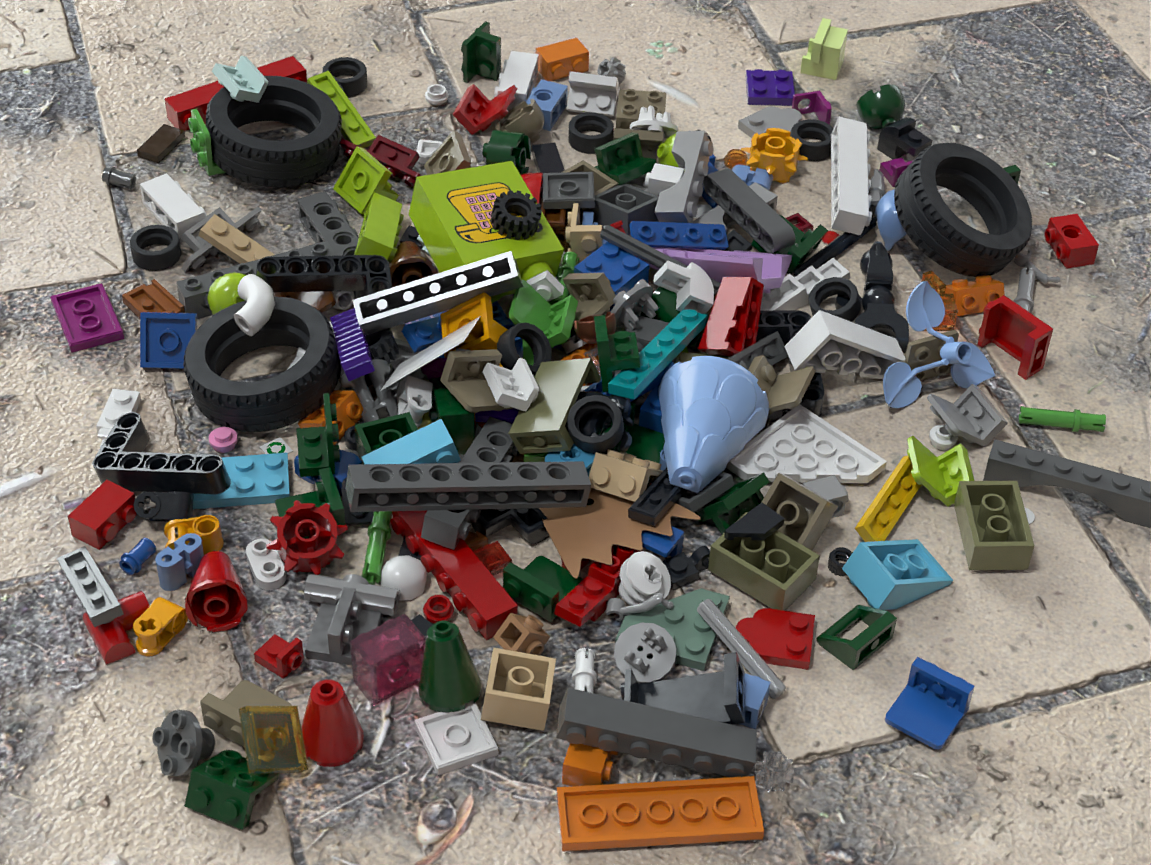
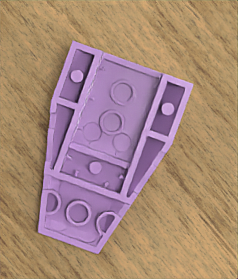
M652 247L687 266L691 262L695 263L710 278L720 284L723 277H752L764 284L763 293H771V289L781 287L792 259V255L749 251ZM648 263L649 267L660 270V268Z

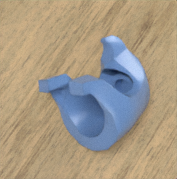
M894 190L888 191L880 199L875 211L878 228L887 251H890L895 243L907 234L896 212Z

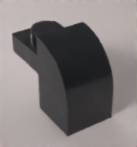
M903 118L882 129L878 139L877 150L892 160L908 153L915 157L925 148L932 146V140L915 129L916 120Z

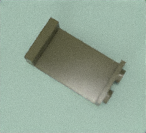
M591 358L541 362L534 377L539 386L538 396L530 404L526 412L519 410L508 433L520 454L571 450L574 442L565 427L569 411L575 404L583 384L599 383L601 380Z

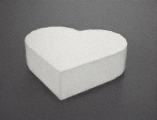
M419 140L416 150L420 156L418 162L425 164L442 142Z

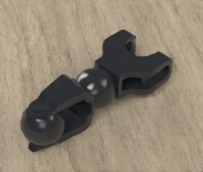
M875 241L860 260V269L862 274L865 275L862 297L864 313H861L855 319V324L895 338L902 352L906 353L909 343V324L894 309L895 297L893 292H891L893 260L882 242Z

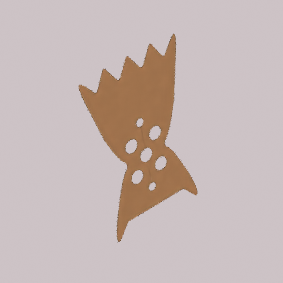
M524 454L513 455L512 462H524ZM594 488L590 489L588 499L594 500L592 505H586V507L539 508L548 518L543 520L544 526L565 566L574 578L579 576L581 560L583 558L611 565L612 545H620L641 551V534L643 530L672 536L670 522L672 516L701 520L697 514L675 503L655 526L628 518V509L633 505L634 501Z

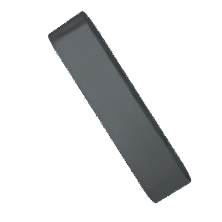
M724 168L704 176L703 186L706 193L766 252L774 253L795 244V233L792 227L730 168Z

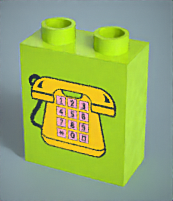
M512 161L416 177L408 215L440 273L511 251L517 262L522 280L527 281L546 270L556 278L564 248L543 213L541 214L537 231H535L533 236L529 235V238L525 240L522 236L520 240H515V236H511V239L506 238V233L501 236L498 234L499 229L494 230L493 224H491L490 220L494 202L497 196L500 197L501 193L505 192L507 195L510 190L513 191V194H516L517 191H522L521 195L525 196L528 193L530 194L529 199L534 198ZM509 213L515 217H522L519 214ZM516 289L492 296L491 303L496 302L505 295L515 294Z

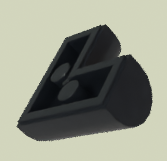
M539 508L482 509L476 523L471 522L474 531H478L486 537L509 525H512L530 544H538L549 535L543 523V520L548 518Z

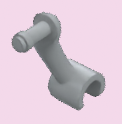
M1028 250L1027 255L1019 253L1015 257L1014 262L1016 265L1027 267L1028 270L1030 267L1036 271V279L1044 284H1047V282H1060V277H1048L1047 274L1042 273L1030 261L1032 250Z
M657 593L642 603L625 607L623 600L611 598L607 601L606 615L616 613L615 620L622 621L624 615L647 612L659 603L666 606L667 609H672L673 603L664 599L662 593Z

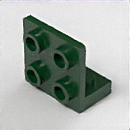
M780 215L792 227L796 241L794 245L772 254L792 255L791 263L786 272L792 275L793 271L802 265L819 247L828 230L820 224L814 231L809 229L804 234ZM755 240L752 241V246L759 252L768 253Z
M329 393L323 394L325 426L296 429L300 477L319 476V469L329 467L332 475H335V462H340L339 445L333 444V442L339 441L338 423L332 424V421H337L336 403L330 404Z
M330 467L319 469L320 482L315 483L316 491L276 499L275 506L278 516L283 517L286 511L294 506V501L299 500L301 504H316L315 507L318 508L327 503L330 505L329 512L333 515L337 525H345L344 507Z

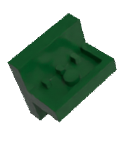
M638 133L627 134L595 148L598 163L595 168L616 181L618 185L651 172L656 163V159L643 157Z
M605 315L594 316L602 389L603 392H608V383L613 379L612 371L640 368V358L635 332L618 331L608 335Z
M763 472L735 484L725 491L724 495L713 499L704 505L703 509L695 512L701 518L699 522L701 523L712 518L721 535H723L725 530L733 525L743 514L750 512L763 501L764 496L760 489L770 483V481Z

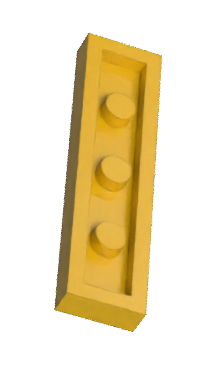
M908 455L902 457L854 528L865 542L885 541L921 486L912 477L911 470L913 466Z

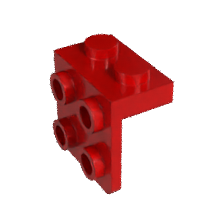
M473 84L467 88L453 116L471 135L479 130L483 132L494 120L500 121L507 115V108L514 102L516 98L514 95L518 88L512 85L492 100H489Z

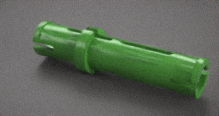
M570 251L563 255L562 264L559 266L556 276L557 280L565 287L563 295L551 300L550 305L570 295L563 279L568 274L574 273V267L579 263L580 258L577 257L578 255L575 252Z
M1020 407L1019 424L1072 428V431L1078 432L1079 429L1100 432L1105 430V426H1103L1106 425L1105 414L1081 413L1077 409L1069 412Z
M374 511L372 524L368 527L367 535L369 536V542L361 576L372 585L375 582L379 583L381 580L386 543L391 538L390 520L392 518V511Z

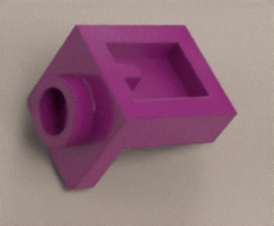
M903 158L881 162L879 170L891 186L895 187L898 178L912 161L905 162Z

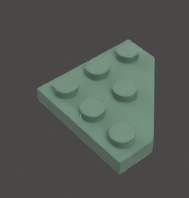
M700 588L668 600L673 603L672 609H667L666 606L660 603L647 612L627 615L624 617L615 643L620 634L628 627L641 622L654 623L665 628L673 637L677 650L676 664L705 671L717 634L697 612V608L701 602L711 599L725 615L730 596ZM638 648V651H643V648Z

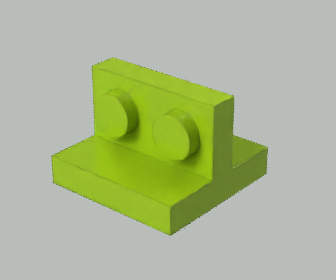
M358 146L355 148L333 187L340 196L363 215L374 192L394 201L399 196L391 189L392 184L388 182L392 173L364 148Z

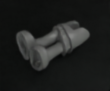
M382 359L372 360L375 371L366 374L376 391L378 398L375 401L364 375L348 381L344 372L339 379L344 390L357 393L363 407L361 415L365 423L398 415V399L395 397V391L392 389L388 390V387L380 391L386 383L385 379L390 375L389 363Z

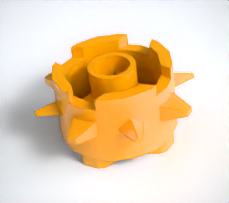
M767 128L766 133L759 135L756 132L751 139V147L741 148L742 151L750 153L749 160L746 162V165L750 166V170L756 171V168L765 169L769 175H773V181L779 183L789 182L790 177L797 170L798 160H808V158L799 155V150L802 146L799 139L795 140L790 136L791 132L780 128Z

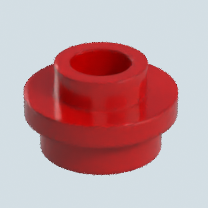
M433 595L424 604L423 614L432 623L449 621L454 615V606L448 597Z

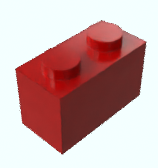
M106 480L68 515L72 536L100 550L109 541H112L126 524L132 522L136 517L137 513L134 510L135 493Z

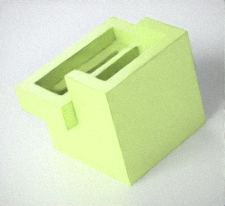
M822 18L815 38H810L807 55L802 57L800 73L836 80L844 61L848 29L831 26V19Z

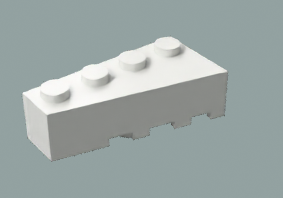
M821 310L784 346L794 370L813 366L815 372L825 373L826 370H836L838 375H848L855 372L859 373L860 377L883 379L890 365L896 362H905V356L895 338Z

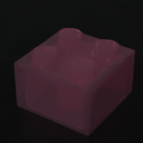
M406 614L390 619L383 625L367 633H362L350 641L353 681L372 706L420 681L426 640Z

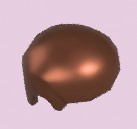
M607 312L605 316L607 333L612 335L616 330L615 314ZM589 315L581 318L578 322L577 320L574 321L575 332L579 339L588 344H597L594 316L601 315Z

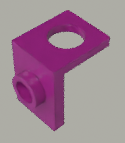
M820 90L793 95V109L798 110L801 115L814 112L820 121L830 125L831 104L825 99ZM810 99L807 107L798 108L801 100Z

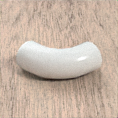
M248 274L241 279L238 285V295L247 302L234 314V319L244 333L253 336L270 319L275 301L272 288L262 278L254 274Z

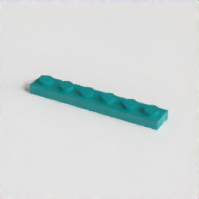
M692 309L682 310L639 353L640 368L621 370L608 383V393L635 399L706 327L708 315L697 313V311Z

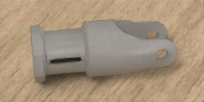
M874 169V176L871 179V186L868 195H871L869 211L872 212L873 217L876 216V205L886 194L884 175L878 169Z

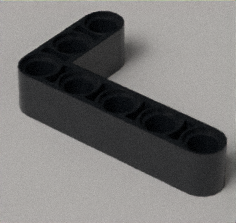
M380 255L264 257L258 261L256 276L262 278L272 288L273 293L364 291V295L367 296L392 288L388 260Z
M760 310L756 342L778 331L785 346L811 319V316L807 312L799 310ZM788 356L790 372L796 371ZM815 372L800 405L820 417L824 400V387L821 373Z
M129 412L118 418L92 462L101 484L109 480L129 491L220 494L231 485V479L219 455L144 452L150 437L141 416L136 412Z

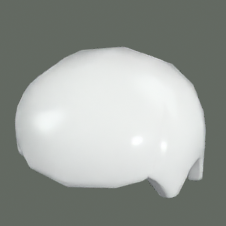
M409 555L396 556L385 563L381 573V586L399 589V601L412 600L421 596L424 592L427 572L420 560Z

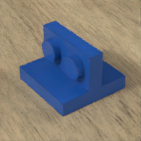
M140 312V367L184 368L185 350L197 330V313Z

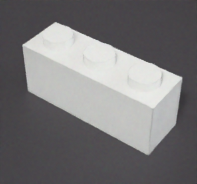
M511 51L509 59L504 61L503 73H500L499 86L495 87L494 98L512 85H515L518 88L514 95L516 98L508 106V111L530 97L538 76L539 54Z
M167 173L140 184L143 205L162 225L173 228L178 233L180 243L184 242L181 238L183 233L207 216L205 210L197 206L192 196L186 194L180 184L174 181Z

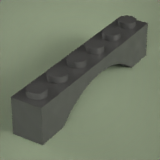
M994 440L983 481H1018L1019 488L1044 485L1072 489L1104 503L1126 522L1151 528V481L1008 442Z

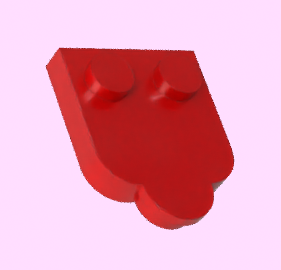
M763 608L756 611L753 618H744L737 623L736 629L766 664L809 670L815 615Z

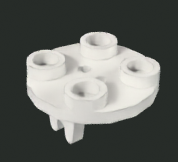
M649 106L648 111L647 108L641 107L638 121L630 124V129L664 131V138L666 139L679 131L678 126L671 123L669 112H664V115L657 113L655 118V108L653 106Z

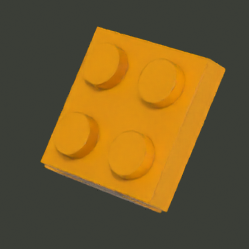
M485 292L440 314L442 338L480 317L465 341L449 351H456V348L467 350L497 349V342L500 336L508 330L493 320L491 297ZM449 351L444 353V358H447Z

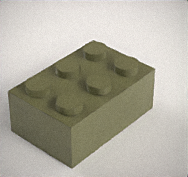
M959 481L954 508L969 570H1028L1034 542L1018 481Z
M778 530L764 541L751 540V537H734L733 540H727L723 534L710 547L708 570L768 607L786 611L816 580L820 555Z

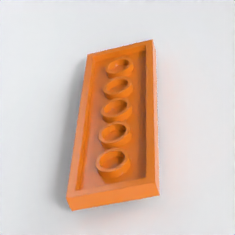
M754 776L557 787L562 851L763 839L764 836Z

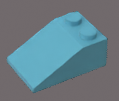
M918 539L860 542L842 568L850 578V582L867 598L868 604L873 608L881 610L898 609L949 586L953 582V579Z

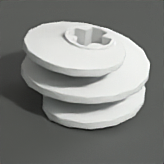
M636 552L625 560L620 567L621 582L619 584V593L622 599L630 606L642 603L657 593H662L664 599L668 596L671 588L669 572L664 563L652 553Z

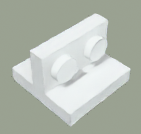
M570 71L567 112H595L614 118L620 90L617 77Z

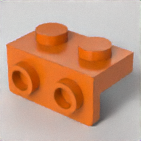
M990 275L977 276L975 281L969 282L967 279L953 280L951 285L942 286L943 296L954 300V310L957 316L983 312L985 306L990 301H995L1005 295L1004 283L992 279Z

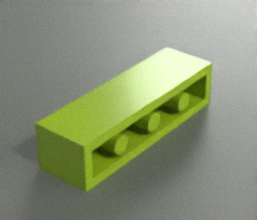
M374 192L364 214L354 255H380L391 263L397 251L398 235L404 215L401 214V203Z

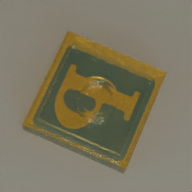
M244 706L239 709L249 774L302 773L308 770L298 706Z

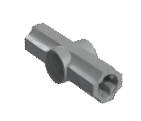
M315 574L308 575L304 600L338 605L343 587L356 589L357 602H361L362 610L381 612V614L391 616L397 613L400 599L399 589L371 585L365 578L356 574L346 575L344 579Z

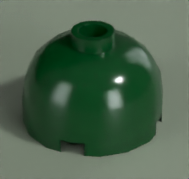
M893 84L880 86V91L874 93L873 90H870L857 101L858 114L862 121L867 123L868 127L884 129L902 118L905 111V100L898 86Z

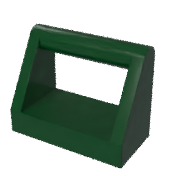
M856 605L820 634L816 640L830 654L850 669L855 670L893 638L897 617L885 610ZM859 619L869 626L853 640L838 637Z

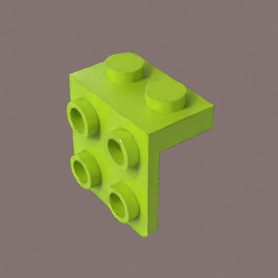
M914 436L907 439L909 447L907 454L912 461L913 469L911 474L916 483L919 485L923 484L934 499L941 500L947 507L954 504L959 481H974L967 449L962 444H959L936 457Z

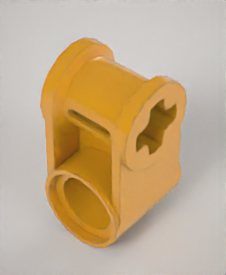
M212 515L182 520L175 519L169 521L164 526V534L168 539L165 548L170 547L174 550V542L189 533H194L201 537L204 555L212 551H220L224 544L219 520ZM175 528H178V534L175 533Z
M162 597L156 598L133 624V630L138 636L136 640L137 652L143 656L159 654L173 637L185 627L188 620L185 608Z

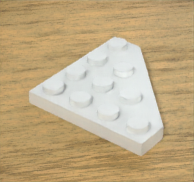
M799 404L750 440L744 446V449L727 463L726 468L743 480L764 472L770 482H773L777 474L781 473L801 483L833 475L836 476L839 483H869L885 470L887 461Z

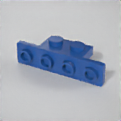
M632 221L629 224L631 237L650 247L726 250L728 247L726 230L723 224Z

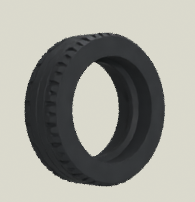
M264 76L268 80V85L259 102L237 101L230 96V92L226 87H223L212 97L206 110V127L211 138L212 160L230 176L258 186L292 187L316 180L324 175L337 161L340 150L342 118L337 106L330 97L313 85L288 77ZM276 121L294 125L309 134L294 140L272 141L250 136L238 128L254 122Z
M940 143L929 146L920 152L896 182L894 190L895 208L905 232L925 255L952 272L970 277L994 275L1004 269L1025 248L1030 240L1032 215L1020 187L998 163L971 147L957 143ZM937 186L947 188L968 201L984 220L989 234L972 228L958 218L942 199Z
M274 297L275 306L270 319L253 336L244 333L234 319V314L247 301L231 305L207 319L192 336L183 359L185 375L195 404L200 412L209 420L223 427L244 432H262L294 424L319 409L324 404L323 394L329 393V397L331 396L341 375V360L332 326L319 310L296 299ZM291 346L295 348L300 347L306 351L303 357L291 368L265 380L237 382L220 377L227 366L234 360L259 348Z

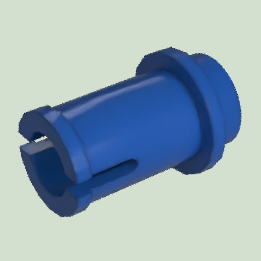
M148 538L141 539L129 553L126 552L121 556V561L119 562L121 569L130 575L138 573L142 569V564L156 552V545Z

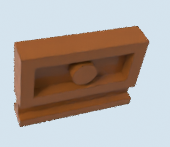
M155 279L151 280L152 284L148 286L143 284L122 294L123 303L139 318L140 312L185 313L184 305Z

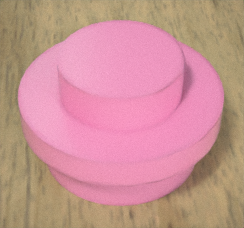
M229 427L216 428L209 434V444L219 453H227L233 450L238 440L236 431Z

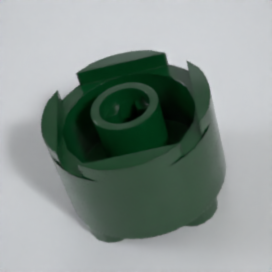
M493 130L489 143H484L482 155L486 158V165L512 161L520 175L527 174L529 167H525L526 159H531L529 136L521 132Z

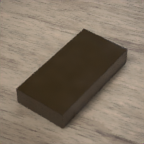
M163 124L137 149L138 157L159 164L185 138V131Z

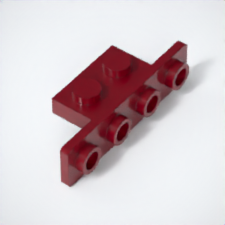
M381 135L376 137L368 150L365 149L392 173L390 178L398 177L408 186H415L416 177L421 176L412 170L420 158L418 152ZM341 139L339 143L344 149L343 153L350 159L358 145Z

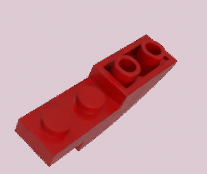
M612 545V564L607 565L597 561L591 564L588 576L556 604L555 615L579 627H582L588 620L595 622L606 611L607 601L611 598H616L620 594V567L632 554L640 552V550Z

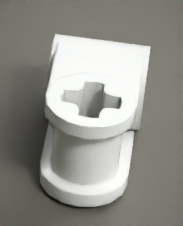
M407 375L400 380L398 385V415L410 412L417 428L422 423L424 413H427L432 407L433 384L429 381Z

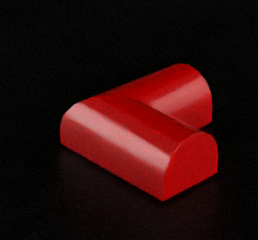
M142 591L119 599L118 602L124 614L115 618L110 623L101 624L94 628L86 613L83 614L84 624L106 665L135 654V648L126 631L133 629L135 620L150 607Z

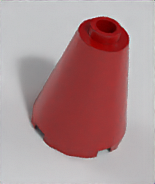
M212 551L205 554L200 561L185 598V611L188 619L197 627L199 624L207 627V631H226L241 622V618L248 610V599L229 556L220 551Z
M322 680L317 682L311 689L299 733V747L303 756L317 761V765L337 767L349 763L354 759V754L359 749H362L364 732L342 685L334 680Z

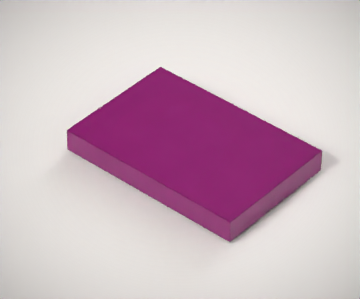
M102 283L50 296L51 304L71 353L124 339L123 330Z

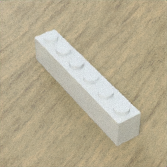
M838 117L831 134V229L861 235L864 227L869 226L872 212L869 211L871 195H868L871 186V180L868 179L871 165L868 164L870 149L867 148L870 134H867V123Z

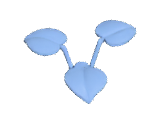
M928 281L921 282L910 294L906 305V317L914 331L920 332L927 329L929 334L946 341V344L940 350L942 360L917 367L912 371L905 362H896L890 365L884 374L883 390L885 401L891 408L908 406L917 399L922 384L915 375L925 370L952 364L951 376L954 382L961 388H969L971 384L977 386L981 382L995 376L989 361L977 346L969 342H954L953 337H947L933 330L932 327L939 326L943 321L945 307L942 298L929 285Z

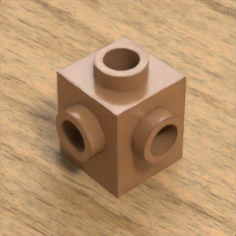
M510 613L493 638L505 650L540 655L550 636L542 629L544 625L532 615L526 617Z

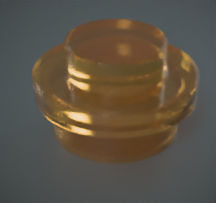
M732 149L724 157L725 166L731 170L736 165L747 166L748 157L740 149Z

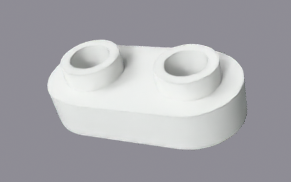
M256 539L250 542L246 548L247 562L256 584L264 590L278 589L286 580L283 562L277 550L266 548V545L272 541Z

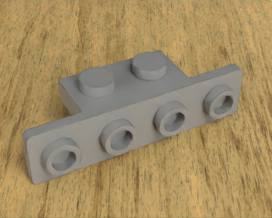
M258 206L236 223L219 207L184 232L181 238L195 253L186 260L181 269L185 273L192 267L196 270L205 263L207 256L211 254L214 257L220 252L219 249L198 236L200 229L214 214L239 231H243L245 228L249 231L259 222L257 217L262 211Z

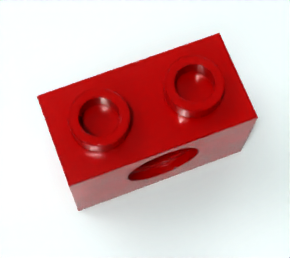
M1071 214L1049 218L1044 237L1064 267L1069 269L1094 265L1099 244L1079 215Z

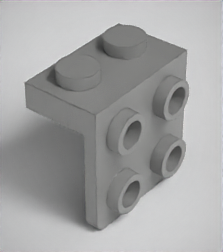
M971 384L954 403L932 393L927 397L928 401L932 404L930 407L931 411L947 423L945 425L946 430L954 437L962 436L970 444L975 442L985 447L1008 424L980 388L974 384Z

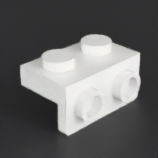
M519 358L512 370L487 362L482 371L495 401L504 408L513 407L526 412L530 404L538 396L539 386L525 359Z

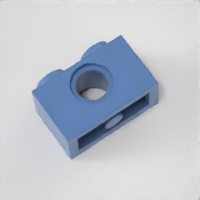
M541 79L537 87L532 89L528 100H524L527 104H530V99H534L540 106L545 120L543 130L551 131L567 107L568 86Z

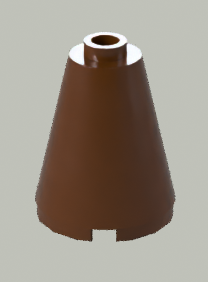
M405 241L396 247V254L389 267L392 288L438 274L436 266L416 243Z

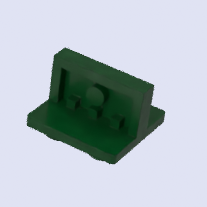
M485 21L462 43L463 63L461 71L463 72V82L468 83L475 75L494 81L499 79L501 73V37L490 34V23Z

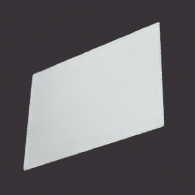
M480 317L399 364L380 391L464 342Z

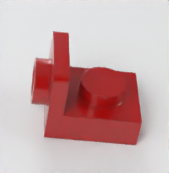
M274 634L254 653L255 662L284 679L292 670L298 669L304 660L302 640L296 637L289 643Z

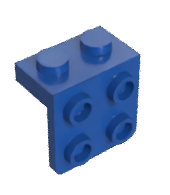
M917 657L911 665L908 683L886 713L885 722L918 741L939 750L945 745L968 711L975 686L963 678L957 677L937 667L935 664Z

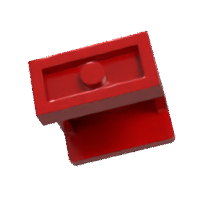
M1005 295L995 301H990L983 310L984 316L979 329L977 345L981 348L989 343L997 345L1020 362L1018 375L1027 380L1044 368L1053 328Z

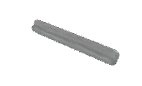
M711 599L701 602L697 608V612L732 653L737 652L740 662L752 676H758L771 682L769 696L772 699L781 696L786 689L784 683Z

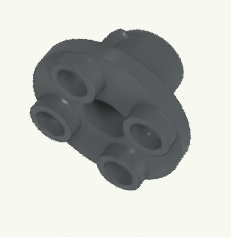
M174 710L170 712L163 720L161 727L155 728L153 732V743L157 747L161 771L164 775H188L196 767L199 759L209 758L215 748V738L212 731L208 728H201L196 716L188 710Z

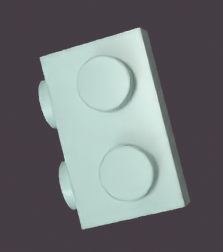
M246 56L240 57L236 67L216 63L212 70L213 74L219 79L218 82L226 87L230 92V96L237 101L259 102L268 85V80Z

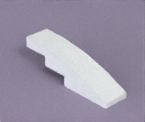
M832 258L818 269L810 266L795 278L788 274L784 277L780 288L771 289V293H763L760 310H796L809 304L810 291L817 283L832 277H843L849 280L851 279L850 272Z

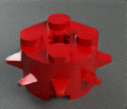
M299 500L294 501V506L289 508L283 517L272 516L270 518V522L277 529V539L267 544L266 548L278 550L279 556L285 563L284 571L314 572L315 575H319L321 568L330 564L333 558L342 559L344 557V553L337 546V536L348 530V527L346 525H337L333 515L329 512V504L325 503L318 508L315 507L316 504H301Z

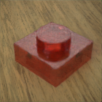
M498 541L473 551L493 576L502 573L503 569L510 562L512 563V559Z

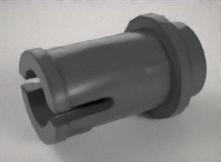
M111 166L104 169L102 181L106 182L108 186L117 185L132 190L136 184V175L116 170L115 167Z

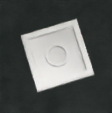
M473 701L466 703L465 709L461 711L437 712L414 720L415 729L437 776L498 755V747L485 721L481 720V713Z

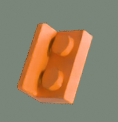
M334 390L330 396V404L336 403L337 421H332V424L338 423L339 440L345 435L348 428L354 426L363 417L361 415L363 407L355 391ZM324 404L315 412L298 422L299 427H324Z

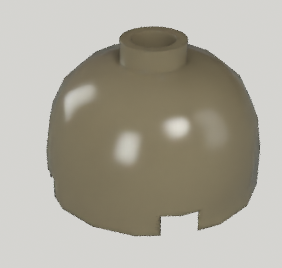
M530 99V104L524 101L508 111L502 125L498 121L495 128L501 131L525 133V135L529 136L531 144H533L540 138L539 133L542 131L545 121L544 114L534 99Z

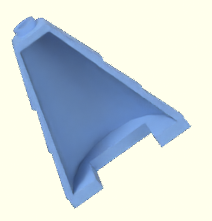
M696 356L692 357L691 361L684 363L679 361L664 374L658 388L665 439L663 448L670 484L699 493L765 427L769 414V401L766 391L761 390L757 384L758 379L741 365L720 357Z

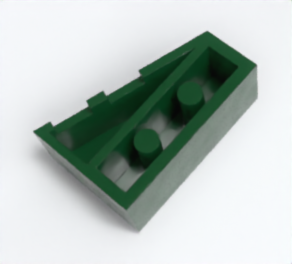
M441 377L432 378V406L434 409H430V421L433 423L442 419L458 454L465 455L475 440L474 413L464 409L463 405L440 381Z

